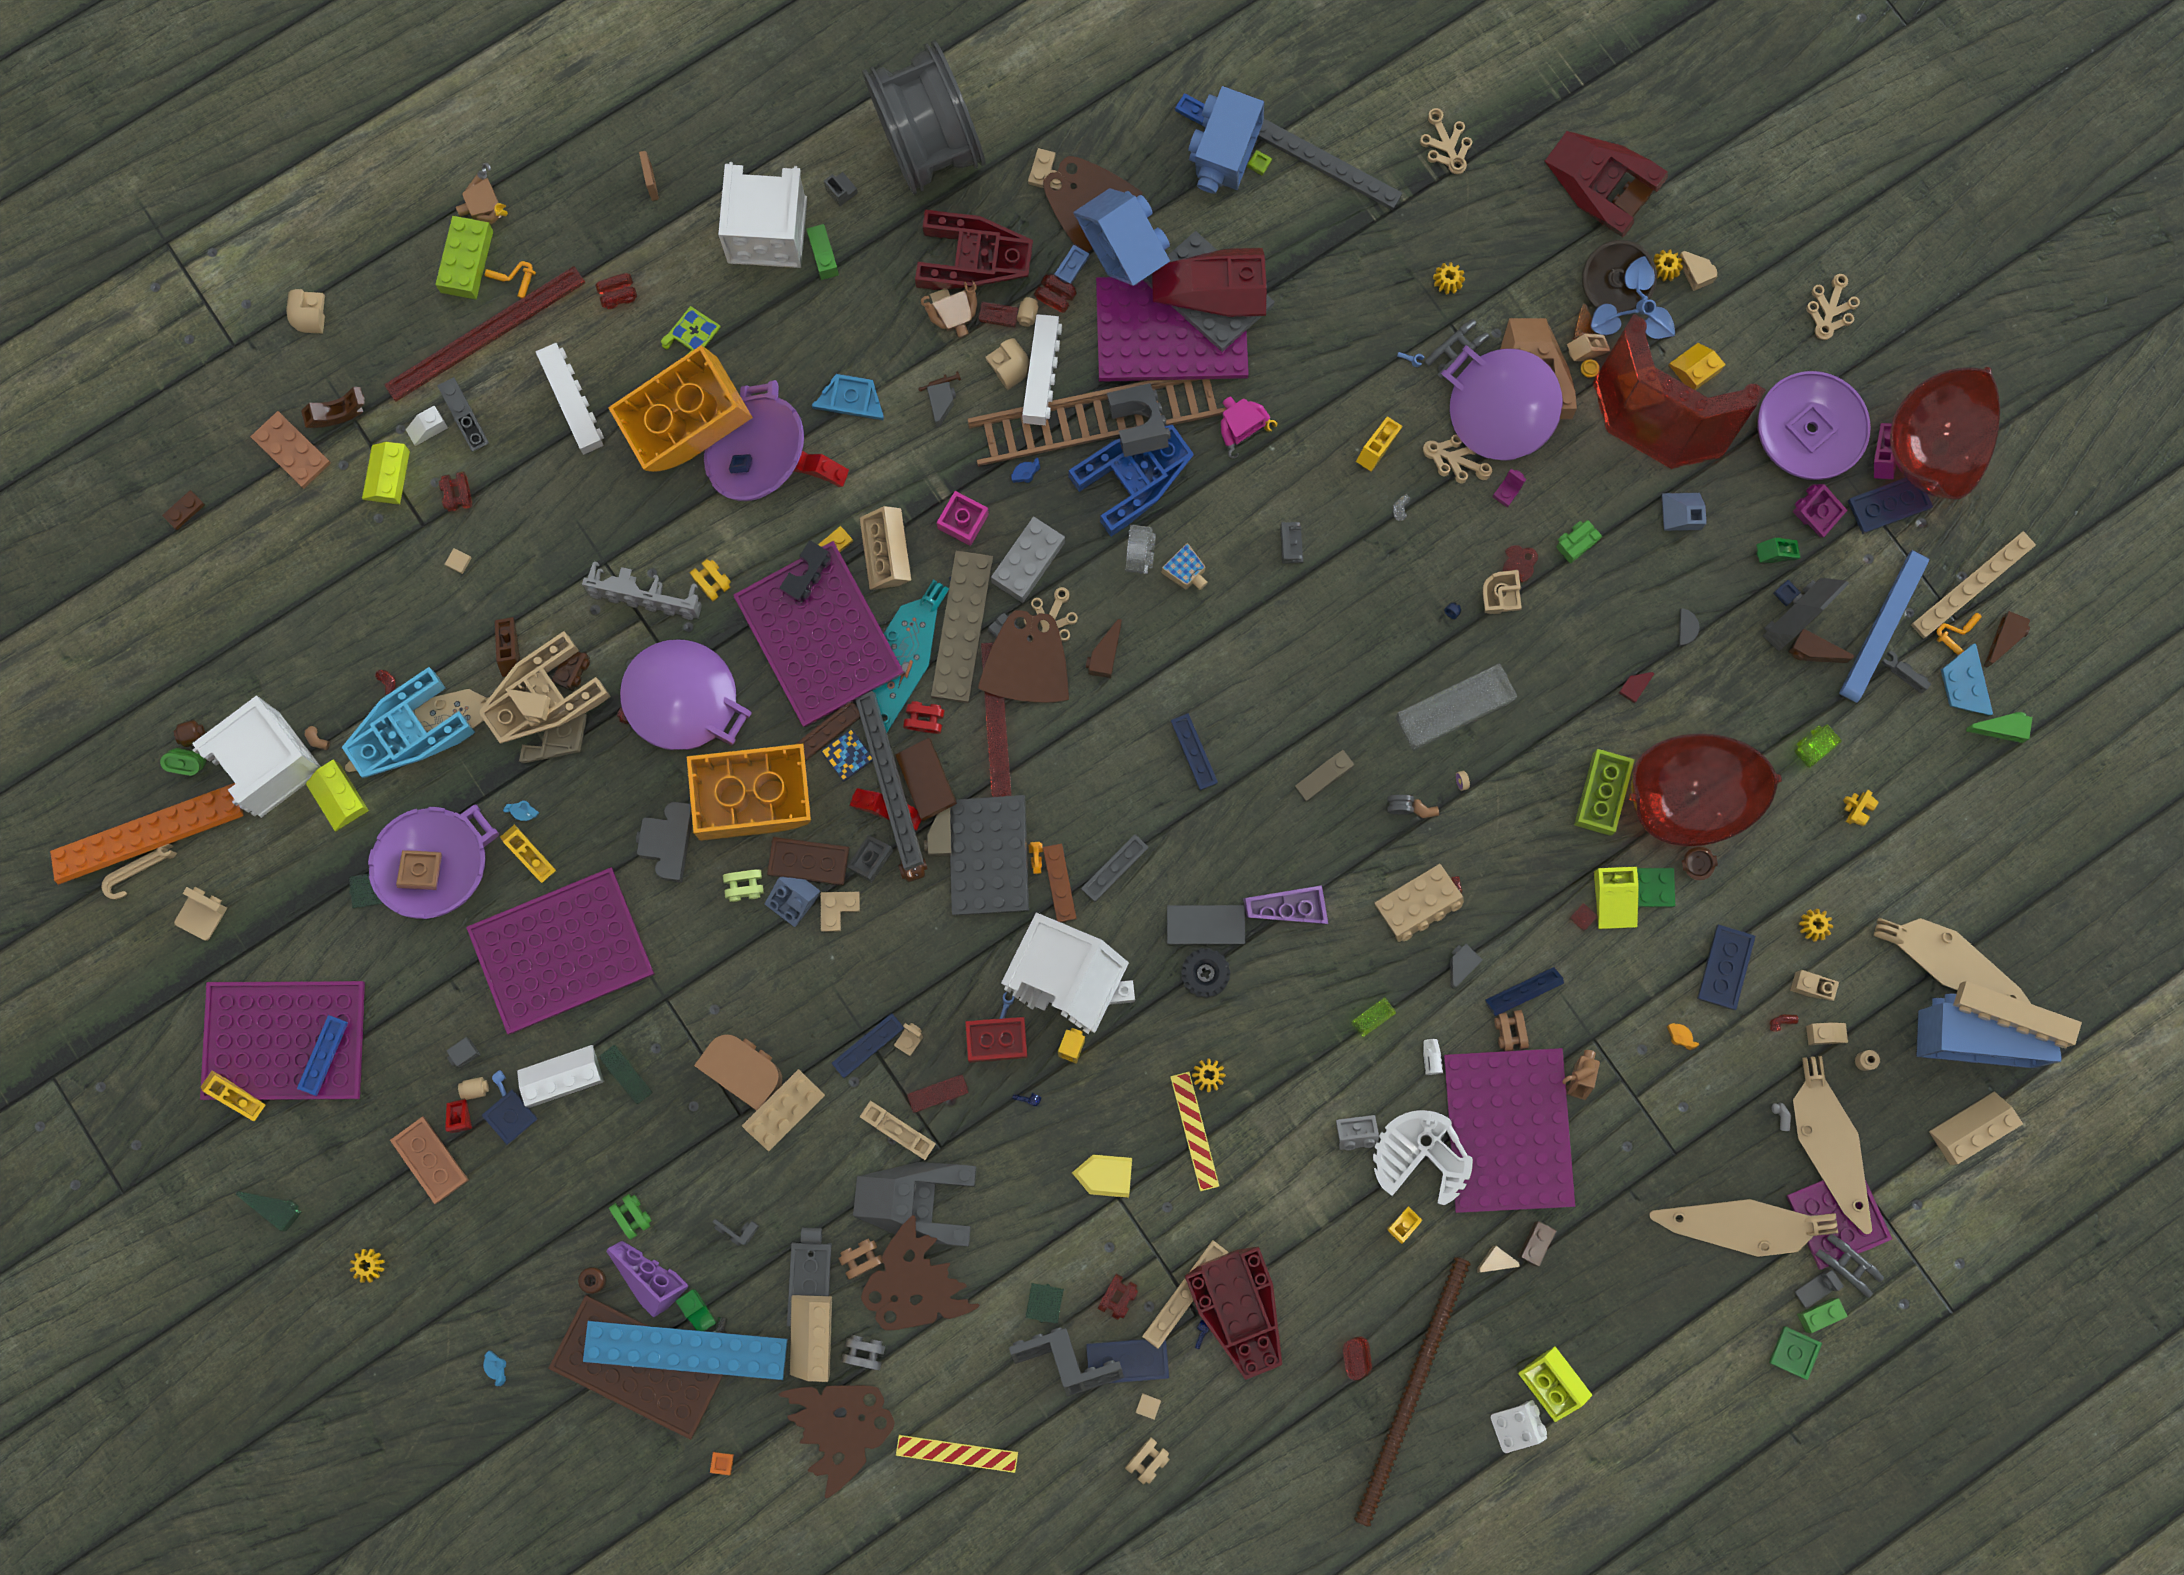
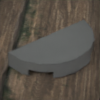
M1681 608L1679 646H1686L1697 637L1700 627L1696 616L1689 610Z

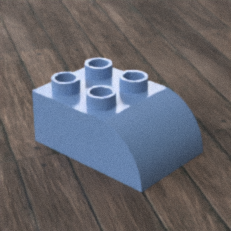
M1945 994V998H1933L1931 1007L1918 1011L1917 1057L2025 1068H2037L2061 1062L2060 1047L2056 1046L2055 1042L2036 1039V1035L2031 1033H2019L2016 1031L2017 1028L2000 1026L1997 1024L1998 1021L1992 1019L1990 1021L1980 1019L1978 1014L1973 1012L1971 1014L1961 1012L1959 1007L1953 1006L1956 994Z

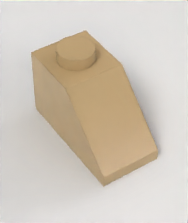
M1686 251L1681 252L1678 258H1682V270L1693 291L1713 283L1717 278V269L1711 264L1710 260Z
M1583 334L1567 344L1569 355L1574 361H1585L1610 352L1605 336L1602 334Z
M508 689L509 696L521 713L528 718L529 722L540 723V721H546L550 698L547 695Z
M1816 1023L1806 1026L1808 1045L1848 1043L1846 1023Z

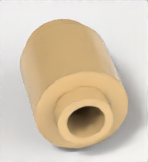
M1026 297L1021 301L1017 315V321L1020 325L1029 327L1035 323L1038 311L1037 300Z
M1873 1050L1860 1052L1855 1058L1857 1068L1862 1071L1873 1070L1880 1063L1879 1055Z
M479 1077L459 1083L458 1091L460 1098L469 1100L485 1097L486 1092H489L487 1080Z

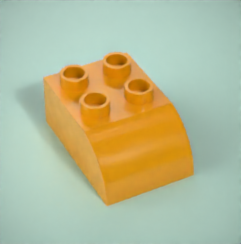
M702 345L608 407L642 468L652 472L667 470L689 461L753 418L718 357Z
M803 744L687 756L693 833L700 841L787 831L805 826L811 822Z

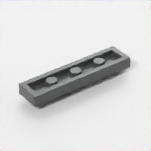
M1134 834L1081 890L1095 903L1149 847Z

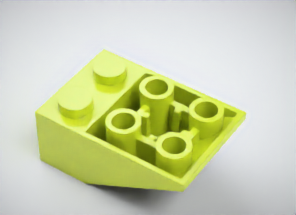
M1637 867L1598 868L1594 871L1598 929L1637 927Z

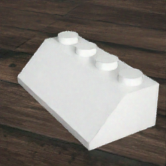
M593 1045L517 1070L521 1096L525 1107L528 1108L604 1082Z

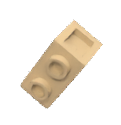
M905 1023L903 1025L904 1031L894 1046L911 1057L923 1039V1035L919 1027L913 1023H910V1025Z

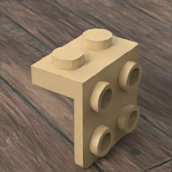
M186 887L183 894L188 896V899L174 923L176 926L207 941L212 936L227 907L221 905L222 900L212 895L210 898L204 896L205 891L194 887L193 890Z

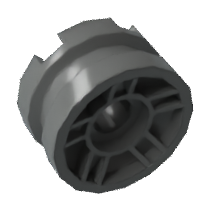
M1390 795L1387 797V802L1389 803L1387 807L1388 813L1399 815L1414 813V807L1412 806V803H1414L1413 796Z

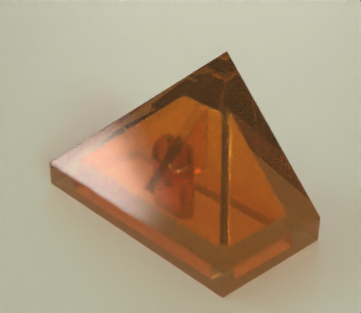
M1583 304L1579 311L1572 341L1583 334H1596L1591 329L1592 318L1586 304Z

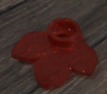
M1517 545L1507 548L1505 552L1509 558L1504 563L1503 571L1518 570L1520 582L1528 580L1534 573L1533 565L1538 560L1537 552L1533 548L1523 549ZM1531 554V560H1526L1525 555Z

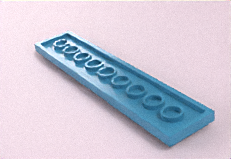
M588 1321L583 1362L783 1380L788 1339Z

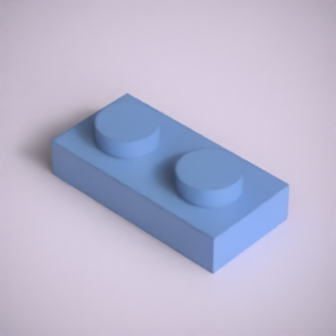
M1073 245L1055 272L1054 277L1071 286L1089 258V253Z

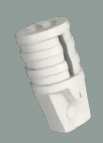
M1424 1040L1425 1075L1442 1074V1059L1438 1040Z

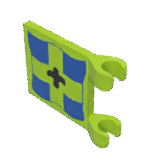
M690 306L672 330L661 340L662 347L669 349L674 339L691 351L700 345L706 347L721 326Z

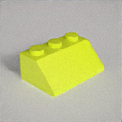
M383 442L372 445L362 496L363 500L400 505L410 453L405 444Z
M334 759L317 769L306 782L307 787L334 831H338L369 811L340 763Z
M1555 1346L1540 1355L1518 1373L1554 1422L1581 1408L1592 1396L1591 1392Z

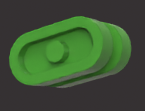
M173 748L162 756L160 764L165 771L191 776L205 767L206 758L201 757L200 753L197 754L192 750Z
M627 1194L622 1198L625 1204L619 1207L617 1203H614L609 1209L626 1236L632 1240L637 1236L635 1230L641 1227L645 1231L651 1227L649 1222L652 1220L646 1211L642 1212L639 1208L641 1203L635 1195ZM627 1211H630L635 1219L632 1223L629 1222L624 1214Z

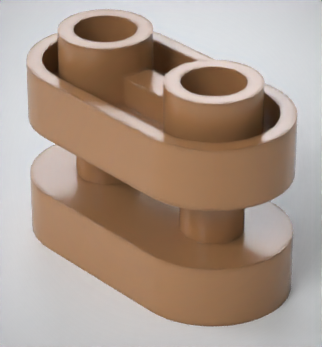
M1522 1010L1513 1011V1017L1508 1018L1506 1012L1494 1018L1495 1027L1500 1031V1037H1498L1500 1049L1513 1051V1045L1518 1044L1520 1050L1529 1047ZM1510 1025H1514L1515 1037L1511 1036Z
M866 1239L858 1244L859 1248L853 1251L849 1248L840 1253L841 1257L838 1259L841 1265L848 1264L850 1268L846 1272L848 1280L883 1263L882 1256L875 1257L873 1250L878 1248L874 1240L870 1242L869 1239ZM866 1255L868 1261L857 1266L855 1259Z

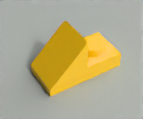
M1408 1206L1387 1227V1230L1403 1244L1423 1220Z

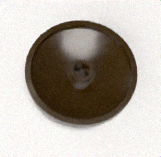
M1627 240L1607 242L1596 248L1586 260L1582 271V287L1588 301L1596 309L1603 304H1611L1616 308L1617 313L1636 309V305L1642 300V297L1636 292V289H1629L1626 286L1625 273L1632 262L1643 256L1647 258L1655 274L1653 285L1647 290L1640 289L1649 300L1655 290L1657 281L1656 267L1650 254L1642 246Z

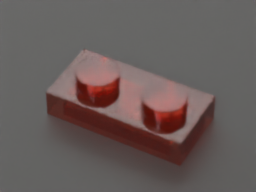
M982 302L979 322L1015 328L1018 308Z

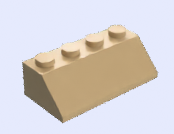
M883 506L860 517L870 590L896 587L911 581L901 508Z
M1994 1091L1933 1128L1929 1133L1950 1165H1957L2023 1125L2013 1107Z
M792 1295L791 1376L806 1381L828 1382L831 1358L832 1296Z

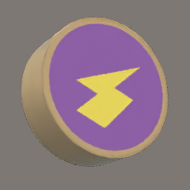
M1465 771L1457 772L1456 782L1458 788L1461 791L1469 789L1470 781Z

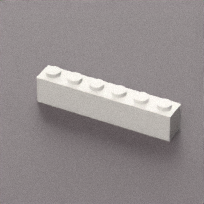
M1036 315L1022 414L1023 423L1046 426V419H1050L1051 408L1048 407V404L1053 400V391L1050 389L1051 385L1055 384L1053 368H1057L1058 357H1055V353L1059 352L1060 340H1057L1058 335L1062 334V324H1059V316Z
M554 343L536 351L582 454L584 455L604 446L601 441L604 439L600 428L596 429L594 425L597 422L593 412L589 413L586 408L589 406V403L585 396L581 397L579 391L582 388L578 380L574 381L572 377L575 374L570 363L566 364L564 360L567 358L563 347L559 348L557 343Z

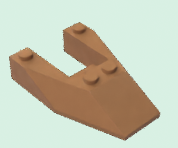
M1509 318L1500 350L1519 349L1532 353L1542 359L1555 373L1560 384L1563 397L1560 419H1573L1577 409L1573 381L1569 367L1547 319Z

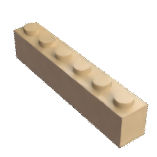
M1968 981L1959 984L1953 1006L1959 1007L1961 1012L1967 1014L1973 1012L1978 1014V1018L1990 1021V1019L1998 1021L1997 1024L2009 1028V1026L2017 1028L2016 1031L2019 1033L2034 1034L2036 1039L2053 1041L2056 1046L2061 1048H2067L2076 1044L2082 1024L2080 1021Z

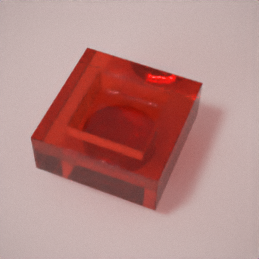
M1583 903L1570 919L1585 931L1598 916Z

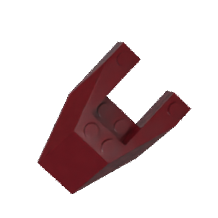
M1566 131L1545 160L1547 166L1578 208L1622 238H1624L1634 224V218L1608 201L1607 198L1626 172L1656 192L1668 178V171L1622 145Z
M925 210L923 220L924 236L957 239L958 245L955 266L917 262L916 288L933 290L965 288L964 282L967 283V287H972V280L976 286L1029 276L1033 246L1032 239L981 216Z

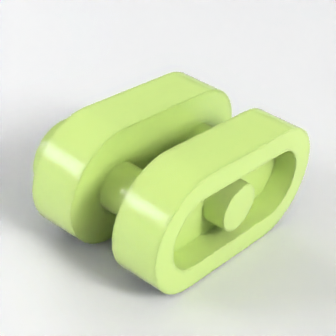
M761 870L724 874L723 883L730 884V889L724 890L725 898L729 899L730 902L741 901L742 897H749V899L760 898V895L764 894L763 885H757V880L762 879ZM749 881V886L738 887L737 885L739 882Z

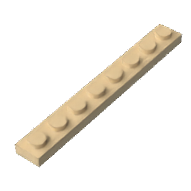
M2023 531L1912 623L1911 626L1924 639L2035 547L2036 544Z

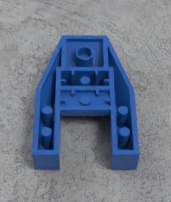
M1173 424L1165 426V428H1169L1171 439H1168L1169 447L1124 457L1120 439H1117L1069 470V478L1079 492L1113 470L1130 494L1128 498L1100 516L1101 524L1111 537L1127 527L1154 505L1194 456Z

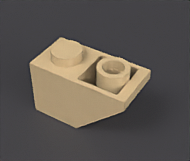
M1800 970L1795 972L1790 991L1808 997L1834 1001L1839 982Z

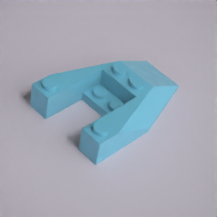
M430 667L383 697L342 746V749L362 778L423 760L461 743L476 733L459 711L429 732H426L413 710L446 689L437 674Z

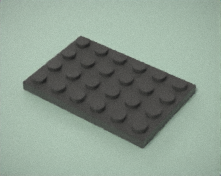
M1195 231L1168 255V258L1172 262L1218 250ZM1150 274L1143 281L1152 288V274ZM1268 295L1266 297V312L1275 304ZM1172 306L1221 352L1262 317H1227Z
M1016 795L956 800L957 804L950 807L952 915L1029 911L1025 796Z

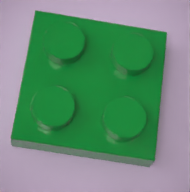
M1637 868L1638 907H1675L1674 868Z
M1783 1326L1769 1363L1808 1380L1822 1343Z

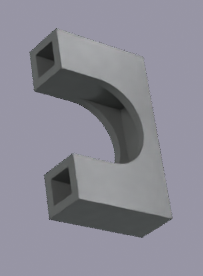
M1150 383L1107 393L1112 419L1133 414H1140L1150 418L1143 425L1119 431L1120 445L1124 457L1169 447L1170 431L1169 428H1165L1167 426L1164 415H1161V404L1156 402L1158 401L1157 392L1152 390Z

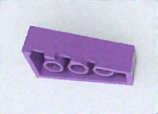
M1322 885L1243 898L1246 918L1328 924Z

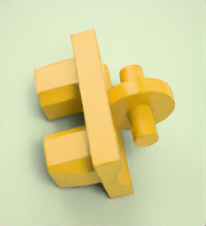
M1869 790L1866 793L1863 792L1858 801L1859 795L1856 793L1852 797L1845 796L1843 801L1847 805L1844 810L1850 812L1851 808H1853L1845 822L1849 824L1856 823L1860 826L1866 825L1870 817L1862 812L1863 808L1865 807L1872 812L1879 803L1871 796L1873 792Z

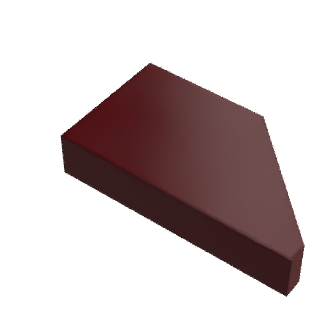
M1654 673L1630 676L1619 693L1635 703Z

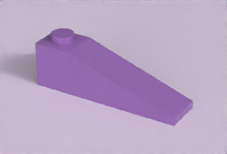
M623 1241L609 1247L606 1251L639 1303L652 1317L667 1310L688 1288V1285L676 1272L671 1269L667 1271L658 1266L659 1262L648 1260L643 1257L642 1252Z

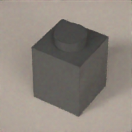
M467 1037L446 1050L449 1054L447 1059L451 1065H456L459 1068L464 1067L481 1055L471 1039Z

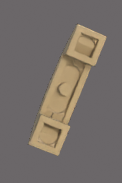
M871 1100L860 1115V1118L924 1160H926L936 1143Z

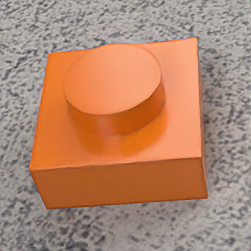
M713 1452L710 1473L731 1475L734 1454Z

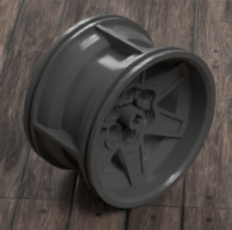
M936 40L931 41L932 47L928 43L924 44L925 50L917 53L911 59V65L895 72H891L884 67L875 70L873 66L870 67V73L866 69L862 70L879 120L913 195L917 194V188L921 192L924 191L923 186L931 183L933 172L950 165H953L954 168H965L972 165L974 169H977V163L981 166L986 165L972 119L949 64Z

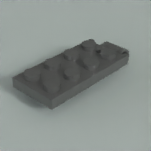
M802 1227L801 1243L792 1242L787 1326H791L792 1295L829 1296L832 1243L822 1244V1228ZM810 1251L814 1253L812 1257L809 1256Z

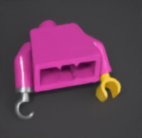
M1228 397L1223 401V405L1227 410L1223 412L1221 434L1226 447L1229 448L1228 456L1232 459L1237 458L1239 455L1237 453L1235 456H1231V452L1235 450V443L1237 445L1262 427L1266 431H1272L1269 428L1270 423L1277 427V422L1270 420V415L1261 404L1252 401L1248 402L1246 399L1236 403L1232 397Z

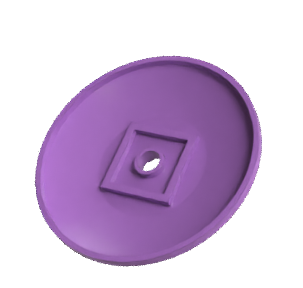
M1817 371L1796 373L1775 384L1762 401L1757 420L1759 438L1770 459L1787 473L1809 480L1833 478L1853 467L1867 448L1871 430L1867 407L1856 390L1844 380L1834 375ZM1807 425H1814L1816 432L1808 431Z

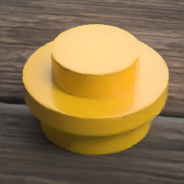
M1587 359L1580 367L1581 373L1588 378L1595 377L1599 372V364L1595 360Z

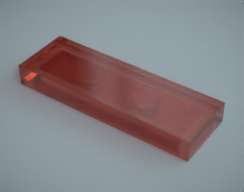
M961 1074L909 1093L907 1096L913 1113L968 1094L969 1091Z

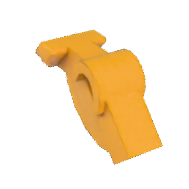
M1030 842L1028 846L1029 853H1033V857H1031L1033 874L1041 873L1042 858L1039 857V852H1043L1042 843Z
M1675 1023L1667 1026L1672 1037L1671 1042L1674 1045H1682L1688 1050H1693L1699 1046V1043L1693 1041L1692 1033L1686 1026Z

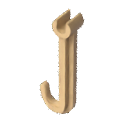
M167 844L159 847L157 850L107 875L102 882V891L105 896L116 900L127 896L125 891L113 894L111 888L166 858H174L177 854L176 852L171 850L167 852L173 845Z

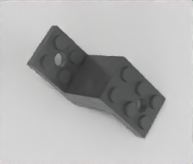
M1056 1328L1050 1334L1044 1336L1043 1334L1033 1336L1032 1340L1026 1342L1020 1340L1009 1347L1015 1364L1053 1352L1067 1397L1124 1378L1120 1362H1115V1360L1108 1361L1103 1364V1367L1097 1369L1096 1367L1087 1368L1084 1370L1085 1373L1081 1374L1066 1328Z

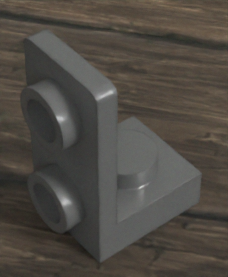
M718 1219L712 1221L716 1224L714 1228L723 1235L725 1232L732 1236L730 1240L738 1246L741 1244L746 1246L760 1227L754 1221H751L750 1224L747 1222L740 1231L742 1235L739 1236Z
M1825 1270L1797 1289L1795 1294L1803 1306L1808 1308L1830 1292L1839 1291L1844 1286L1833 1270Z

